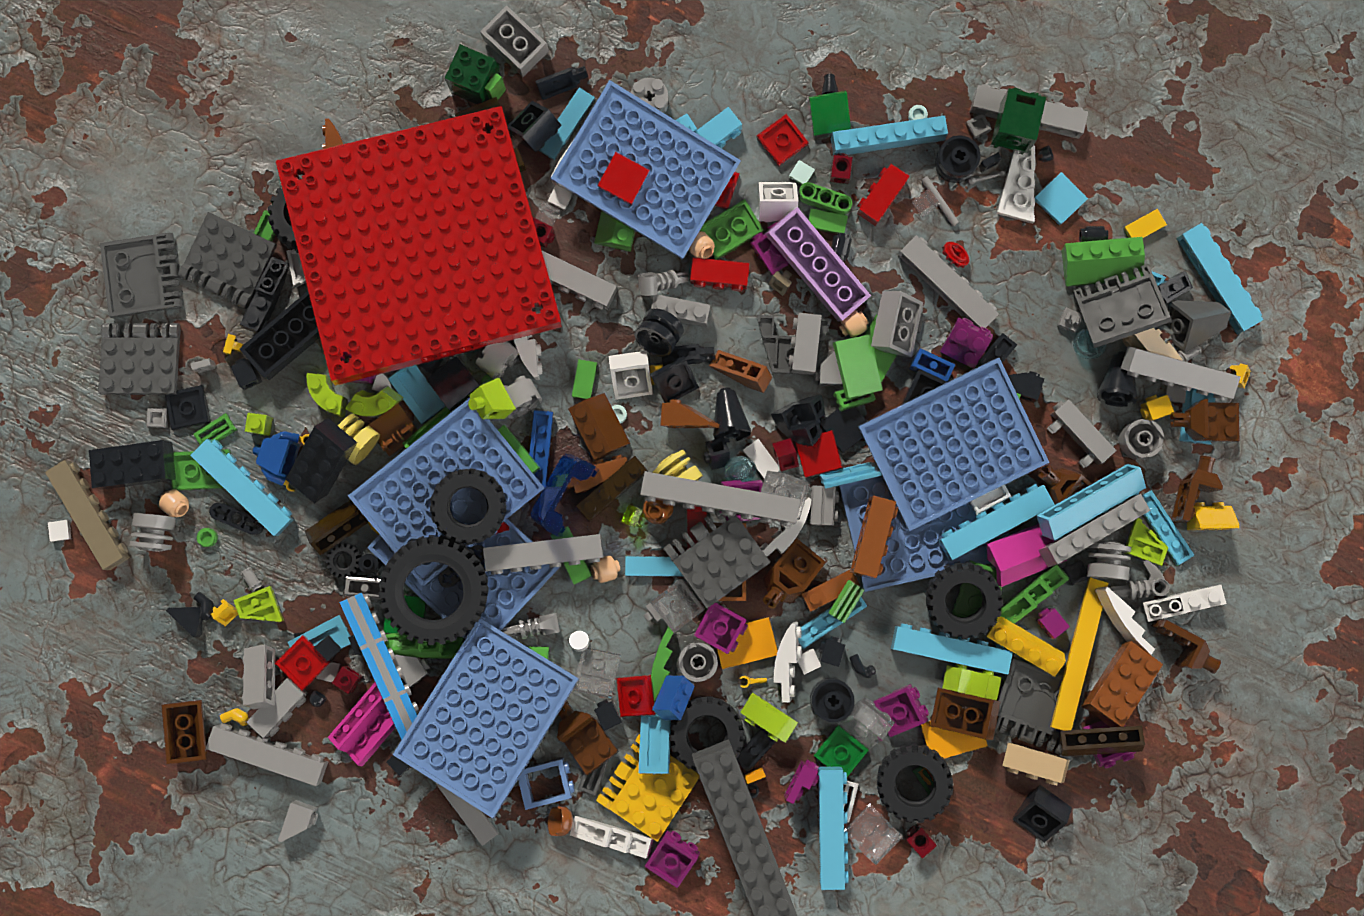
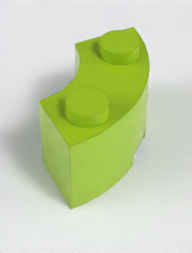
M307 373V387L313 400L324 410L345 418L347 398L338 395L334 391L330 377L323 374Z
M389 386L378 393H369L361 390L353 396L345 409L360 416H376L393 408L404 397Z
M955 663V667L947 665L943 689L997 700L1002 677L994 676L993 671L984 669L982 673L966 670V665Z
M754 693L751 694L740 713L746 716L744 719L752 726H755V724L768 731L767 736L776 742L780 739L786 743L798 724L794 719Z

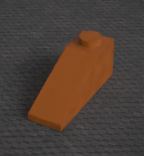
M721 350L717 351L715 359L709 365L711 368L740 384L762 393L765 392L773 378L767 366Z
M670 400V403H662L660 426L668 428H719L720 424L692 407L681 404V400Z
M850 570L802 593L801 597L808 611L811 612L838 598L848 580L860 586L855 574L850 573Z

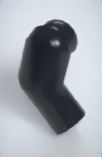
M198 592L193 599L201 605L200 618L206 621L212 617L214 603L204 594Z
M858 654L849 658L856 673L865 678H871L872 675L876 674L874 666H864Z

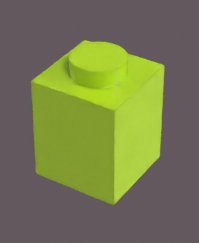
M247 413L245 432L270 437L273 418L262 414Z

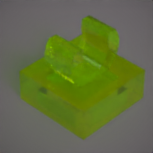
M628 504L621 522L634 528H641L643 525L639 524L638 520L640 517L645 518L642 513L643 510Z

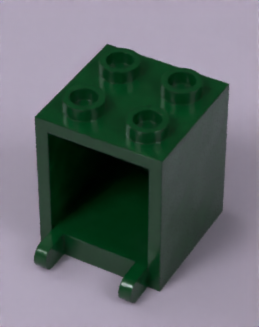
M460 44L444 79L451 94L472 103L480 104L489 100L485 86L494 74L500 75L499 68L501 64L492 57Z
M1008 88L1000 103L991 142L993 148H998L999 146L1019 151V154L1022 155L1029 153L1037 141L1046 97L1036 92L1027 93L1019 88Z

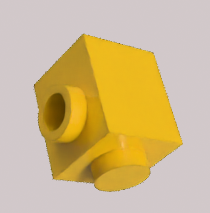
M1157 395L1145 399L1146 402L1141 404L1140 409L1142 417L1151 421L1174 412L1168 395L1157 398Z

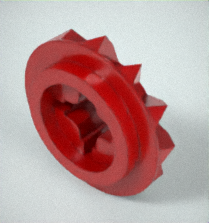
M947 242L942 247V253L946 256V260H949L957 268H964L969 263V256L961 245L955 242Z

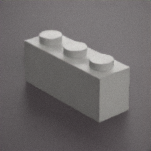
M658 294L654 295L651 309L666 310L679 319L681 323L707 328L710 313L709 304Z
M798 313L797 318L793 319L792 329H796L795 337H791L790 348H794L793 356H789L788 367H792V373L815 374L822 315Z
M265 644L244 648L243 706L254 710L275 706V649Z
M286 678L275 690V706L258 709L246 723L262 738L272 737L279 731L280 728L278 726L281 722H286L293 715L292 710L295 707L299 708L306 701L305 696L308 692L305 689L302 691L290 678Z

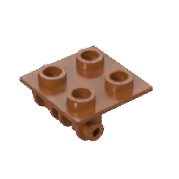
M399 404L368 425L380 434L378 442L389 457L404 446L402 443L417 431V428Z

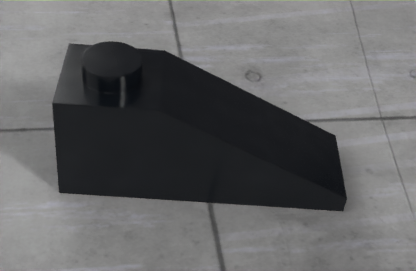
M1032 371L1008 375L1016 393L1021 394V399L1033 403L1038 400L1045 378Z

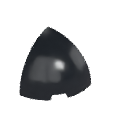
M822 395L807 397L786 405L772 413V419L781 432L788 438H791L792 441L801 445L813 446L818 441L823 430L820 428L821 419L825 417Z

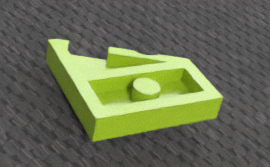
M1140 518L1134 520L1126 546L1131 547V552L1126 554L1162 566L1168 547L1157 538L1152 530H1149L1142 523Z
M272 586L233 600L239 618L276 622L284 621Z

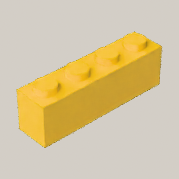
M1004 617L996 618L997 623L995 626L991 625L988 628L987 637L1052 676L1055 677L1066 662L1064 652Z

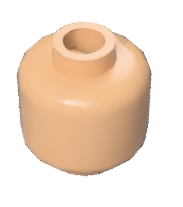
M699 231L689 248V252L695 258L707 259L713 254L715 244L705 232Z
M854 310L841 321L842 325L839 328L844 336L849 335L851 338H855L867 330L869 322L862 311Z
M172 489L165 491L160 496L159 508L170 517H181L189 509V500L178 490Z
M612 556L600 558V562H594L590 566L592 577L600 583L615 580L620 571L618 560H614Z

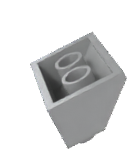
M883 291L871 347L887 353L912 357L923 302L902 291Z

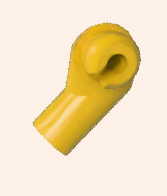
M235 708L220 714V719L223 723L234 720L241 726L248 725L246 723L249 720L248 714L241 709Z

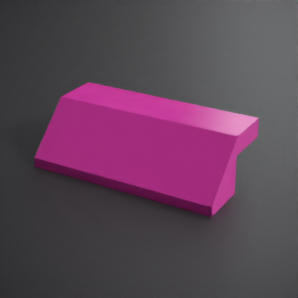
M1039 524L987 544V558L996 567L997 583L999 586L1003 587L1049 568L1038 550L1054 540L1042 535Z
M376 682L328 736V739L338 750L347 753L361 767L396 728Z

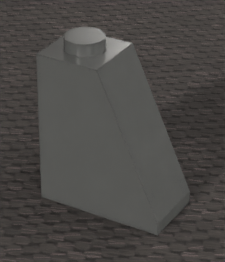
M1171 300L1168 305V312L1172 322L1167 324H1171L1174 333L1171 335L1172 342L1182 351H1190L1226 329L1231 311L1219 302Z

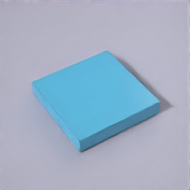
M1062 172L1035 197V201L1059 225L1088 199Z

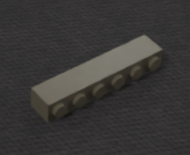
M63 460L45 473L102 570H111L130 558L127 554L128 549L125 544L119 541V534L109 524V517L106 512L100 509L98 498L89 490V483L85 478L81 477L79 466L75 462Z

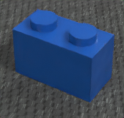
M920 348L909 369L914 372L921 369L948 382L955 364Z
M666 675L652 710L663 720H681L695 686L685 676Z

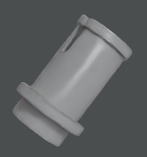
M1196 346L1188 352L1178 351L1177 353L1183 359L1182 361L1188 362L1195 356L1200 355L1201 349L1199 346Z
M251 567L246 568L240 573L249 586V591L256 592L263 587V582L258 580Z

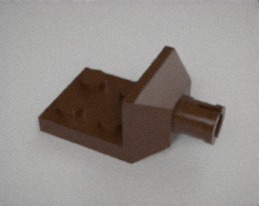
M1203 399L1191 405L1184 413L1172 412L1170 415V420H1174V422H1170V426L1172 428L1184 427L1185 432L1194 441H1240L1239 403H1216Z
M1201 455L1197 469L1189 472L1180 481L1171 516L1172 522L1178 524L1190 522L1195 515V508L1193 507L1195 500L1200 495V491L1210 493L1223 489L1218 475L1212 473L1215 458Z
M1050 465L1041 468L1046 475L1041 471L1038 473V476L1045 481L1044 486L1055 505L1092 484L1082 474L1064 468L1053 470Z
M796 538L763 578L766 590L769 591L763 597L764 604L766 605L772 599L768 607L774 609L780 601L793 603L805 591L826 562Z
M1168 620L1153 621L1151 627L1156 629V633L1164 637L1174 638L1173 642L1180 646L1185 645L1176 666L1190 669L1204 668L1212 674L1217 672L1221 665V660L1209 655L1210 650L1206 640Z
M566 700L563 708L558 713L562 721L559 722L557 738L565 743L584 773L589 775L619 751L594 716L574 711Z

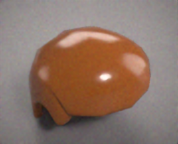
M656 499L655 502L645 501L642 512L645 519L652 524H663L671 517L674 506L663 504V500Z
M558 806L551 808L548 816V831L551 836H565L571 830L574 819L572 812L567 807Z

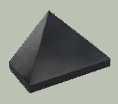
M201 607L168 608L166 610L192 637H200L202 635Z

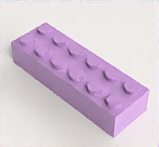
M798 207L789 212L765 233L767 238L837 321H843L871 296Z

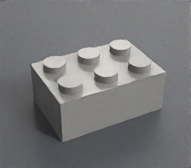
M507 5L480 31L483 40L522 77L549 52L547 43Z

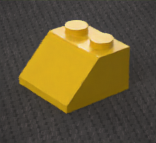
M1205 502L1194 503L1195 515L1190 522H1187V530H1230L1239 528V522L1232 506H1224V502H1214L1212 506H1205Z

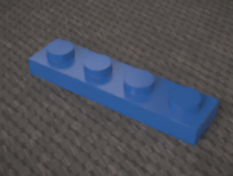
M534 410L530 455L540 466V469L534 475L546 488L554 413Z

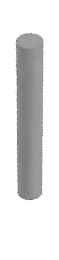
M928 176L921 180L951 225H957L959 221Z

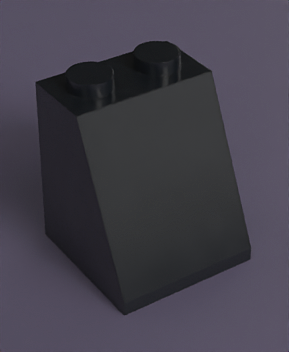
M457 356L449 360L443 367L426 379L451 413L468 400L470 394L480 386Z

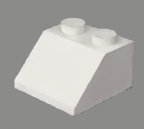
M759 182V221H780L789 212L798 207L796 182Z
M647 351L609 356L615 400L653 394Z

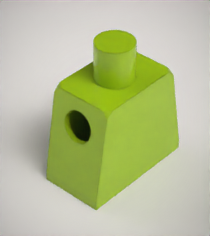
M500 378L479 386L470 394V400L468 401L469 408L477 410L482 419H505L516 410Z

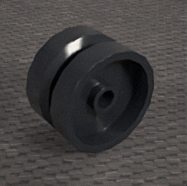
M962 135L952 136L943 143L936 155V171L947 182H964L971 177L980 163V149L976 142L969 137Z
M656 308L646 313L642 323L635 330L634 336L637 343L645 351L655 356L667 357L672 353L676 343L682 337L684 329L679 319L673 314Z
M825 678L817 682L812 688L810 705L813 712L822 720L840 722L852 713L855 705L854 694L845 682L835 678ZM831 696L835 698L833 703L828 702V698H831Z

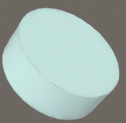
M922 105L913 106L908 113L909 121L924 119L928 116L926 108Z
M621 405L612 406L620 424L623 423L627 418L625 408Z

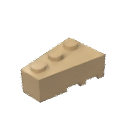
M1152 328L1122 338L1123 343L1127 347L1183 360L1170 342L1166 343L1160 337L1162 332L1159 328L1156 330Z
M1008 743L1002 766L1007 767L1006 771L1018 774L1019 771L1026 773L1028 778L1038 780V777L1046 779V783L1057 786L1058 782L1064 783L1070 759Z

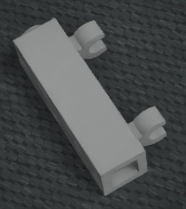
M1069 399L1065 402L1059 401L1053 407L1055 411L1050 415L1056 421L1047 430L1053 434L1062 427L1087 453L1078 462L1083 468L1087 467L1092 461L1097 465L1102 464L1117 451Z

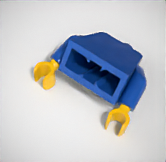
M283 431L273 435L271 438H264L261 445L257 444L254 446L253 454L257 456L256 464L261 466V471L267 480L280 486L285 485L288 491H296L290 488V483L285 479L295 463L301 445L298 442H302L304 445V440L309 437V434L299 436L296 433Z

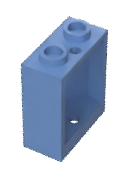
M559 758L525 767L518 779L525 810L572 798L575 788L573 781H569L567 773H570L568 761L564 762V758ZM558 766L565 793L534 801L527 773Z

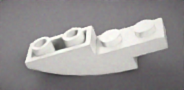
M532 335L514 339L522 362L535 380H540L539 375L542 374V363H538V356H541L540 344H537L535 339L529 340Z
M804 498L801 499L796 524H792L791 527L782 526L783 532L779 529L772 536L774 540L769 545L765 542L760 547L766 557L775 549L782 554L795 540L807 519L812 501L810 498L806 500Z
M1222 585L1191 590L1143 602L1148 622L1226 604Z
M793 622L786 631L775 660L774 683H781L782 702H790L796 693L795 685H792V677H795V666H792L791 663H797L799 658H802V646H799L802 630L801 627H798V622Z

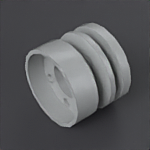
M134 513L132 526L141 529L140 532L131 533L130 536L139 537V542L130 541L129 546L140 550L156 552L171 550L172 545L163 544V540L173 541V537L164 535L165 531L174 530L176 517Z
M1099 542L1089 546V549L1098 550V553H1089L1088 555L1091 558L1097 559V563L1088 564L1087 577L1129 581L1130 568L1121 565V561L1130 560L1131 557L1123 556L1122 552H1131V547L1116 542Z

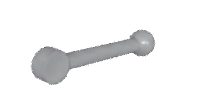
M1001 171L983 177H971L968 179V183L973 185L978 181L1006 176L1007 173L1006 171Z

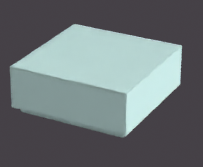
M799 160L790 173L789 178L802 185L809 181L815 169Z

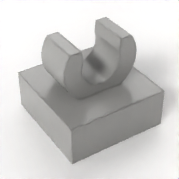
M1066 307L1057 326L1076 333L1083 316L1081 313Z
M656 598L646 605L649 611L643 616L647 622L653 617L658 622L668 614V611Z

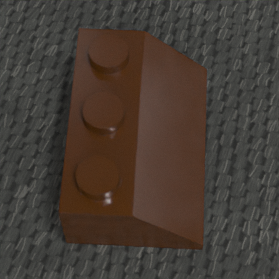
M605 393L583 400L568 408L594 460H600L631 444Z
M202 700L163 704L162 717L166 764L206 760Z

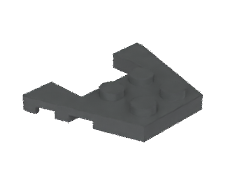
M757 315V322L772 373L809 375L792 373V367H788L789 356H793L794 348H790L791 337L795 336L773 335L774 316ZM821 318L817 357L831 323L829 318Z

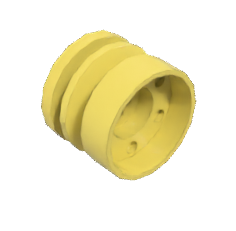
M353 413L347 416L338 426L358 442L348 459L352 464L357 465L375 447L380 434L370 426L363 429L364 421L358 420L359 417Z
M680 450L665 458L652 472L696 481L703 476L696 466L688 469L685 467L691 459L688 457L683 461L680 460L686 454L684 450Z

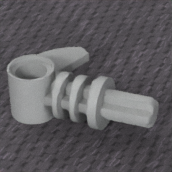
M674 270L658 274L642 273L638 275L640 294L652 296L663 289H675L678 284L688 282L691 275H689L688 271L675 273Z
M1145 560L1143 564L1150 575L1148 580H1143L1142 583L1136 581L1135 584L1133 581H1127L1126 585L1113 586L1110 589L1118 597H1128L1129 600H1134L1136 596L1138 598H1142V596L1149 597V594L1152 596H1164L1169 592L1170 586L1160 570L1153 563ZM1157 582L1161 585L1159 593L1154 588Z
M557 613L539 616L540 620L538 621V618H534V622H531V619L527 620L528 623L519 620V625L504 627L502 632L512 638L522 636L523 640L529 634L530 637H534V633H537V636L541 635L540 632L543 635L558 633L560 629Z

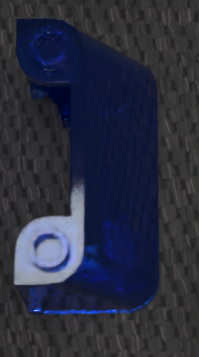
M573 454L563 455L532 508V520L555 536L562 537L566 530L563 526V515L555 511L559 501L573 477L580 481L587 480L590 476L595 477L599 468Z

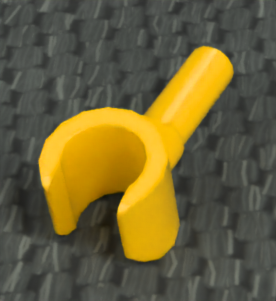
M740 677V679L746 678L748 680L747 685H740L742 688H746L754 683H767V678Z

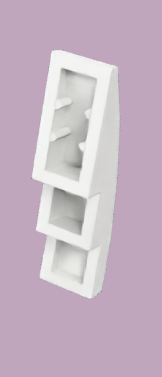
M1098 587L1095 590L1113 625L1127 642H1134L1151 655L1155 648L1141 637L1145 630L1132 619L1135 611L1110 588Z
M575 816L570 836L602 847L631 853L645 859L649 857L653 839L579 816Z

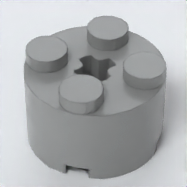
M644 78L634 83L631 90L633 95L663 113L667 111L668 91L660 79Z
M508 341L487 345L482 351L484 353L483 358L478 357L475 365L492 379H501L505 374L504 370L507 367L511 368L517 362L516 357L519 352Z
M525 376L518 377L514 381L515 383L510 386H504L516 408L508 416L510 419H513L512 415L517 414L520 417L535 409L538 400L540 403L542 402V398L532 380L526 379Z
M1140 419L1126 425L1122 429L1118 441L1121 450L1126 456L1133 460H1142L1156 455L1162 449L1164 433L1156 422Z
M693 642L681 651L679 668L687 679L694 682H702L711 678L716 672L718 665L717 655L708 644ZM699 656L702 657L703 665L695 667L693 659H697Z

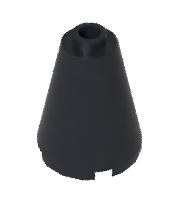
M1123 351L1113 355L1097 394L1100 402L1103 399L1105 404L1115 407H1127L1128 403L1133 402L1132 405L1137 402L1135 377L1127 375V370L1121 369L1126 353Z
M729 387L720 389L716 394L714 421L720 424V426L713 429L714 440L724 437L726 443L730 442L729 439L736 438V441L748 438L751 435V428L736 392Z

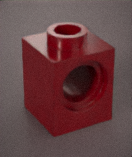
M838 153L833 156L829 182L849 183L853 157H849L844 153ZM839 164L844 165L846 170L839 171L836 166Z
M533 217L536 232L539 230L546 231L543 237H538L540 245L546 248L548 244L553 242L555 231L552 226Z
M791 438L772 443L775 459L781 472L799 467L797 453Z
M342 666L332 684L347 694L353 693L363 675L349 666Z
M914 825L906 831L907 835L904 838L922 859L937 846L920 825L916 827ZM918 835L924 837V841L920 845H916L914 842Z

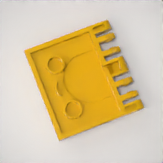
M640 734L635 739L638 744H640ZM633 743L631 745L632 750L639 753L640 747ZM626 754L624 758L635 765L636 768L633 769L621 761L614 774L625 780L626 783L623 784L611 776L609 781L621 788L620 792L617 795L610 788L604 787L602 791L615 800L612 801L600 793L596 801L658 842L700 776L693 769L685 767L682 762H679L671 754L669 774L638 773L639 761L630 754Z

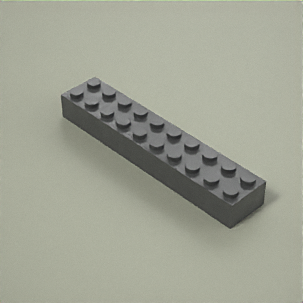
M729 739L693 753V761L754 916H797Z

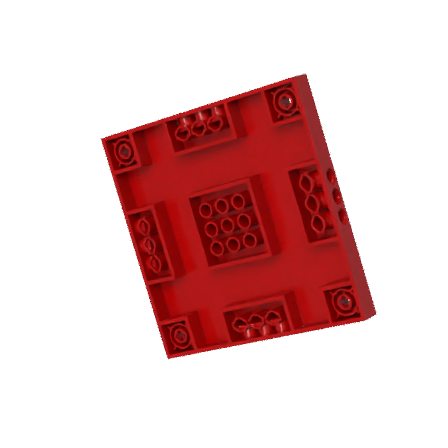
M502 106L276 160L330 379L335 386L562 327ZM490 129L491 133H486V130ZM536 307L541 309L539 314H536ZM345 356H349V357H350L348 363H346V362L344 361V360H346V357H345Z

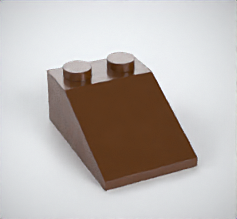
M938 688L930 726L977 738L993 740L1001 702Z

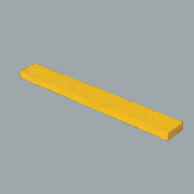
M1091 577L1088 578L1050 725L1051 728L1060 731L1072 730L1103 608L1095 590L1098 587H1108L1109 583Z

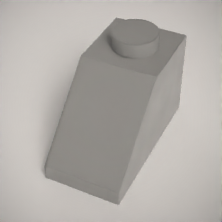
M835 351L820 364L819 370L815 371V381H819V386L841 387L843 385Z
M394 654L396 659L392 661L395 667L400 666L404 675L402 679L408 684L409 688L431 673L429 671L430 665L424 658L421 660L420 657Z
M297 800L291 802L278 841L283 842L315 825L318 818L316 813L318 807Z

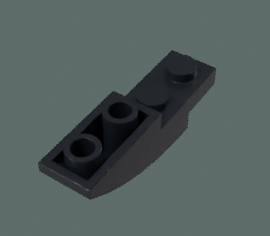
M271 257L255 288L256 294L240 323L241 328L258 333L261 331L265 321H269L284 286L289 263Z

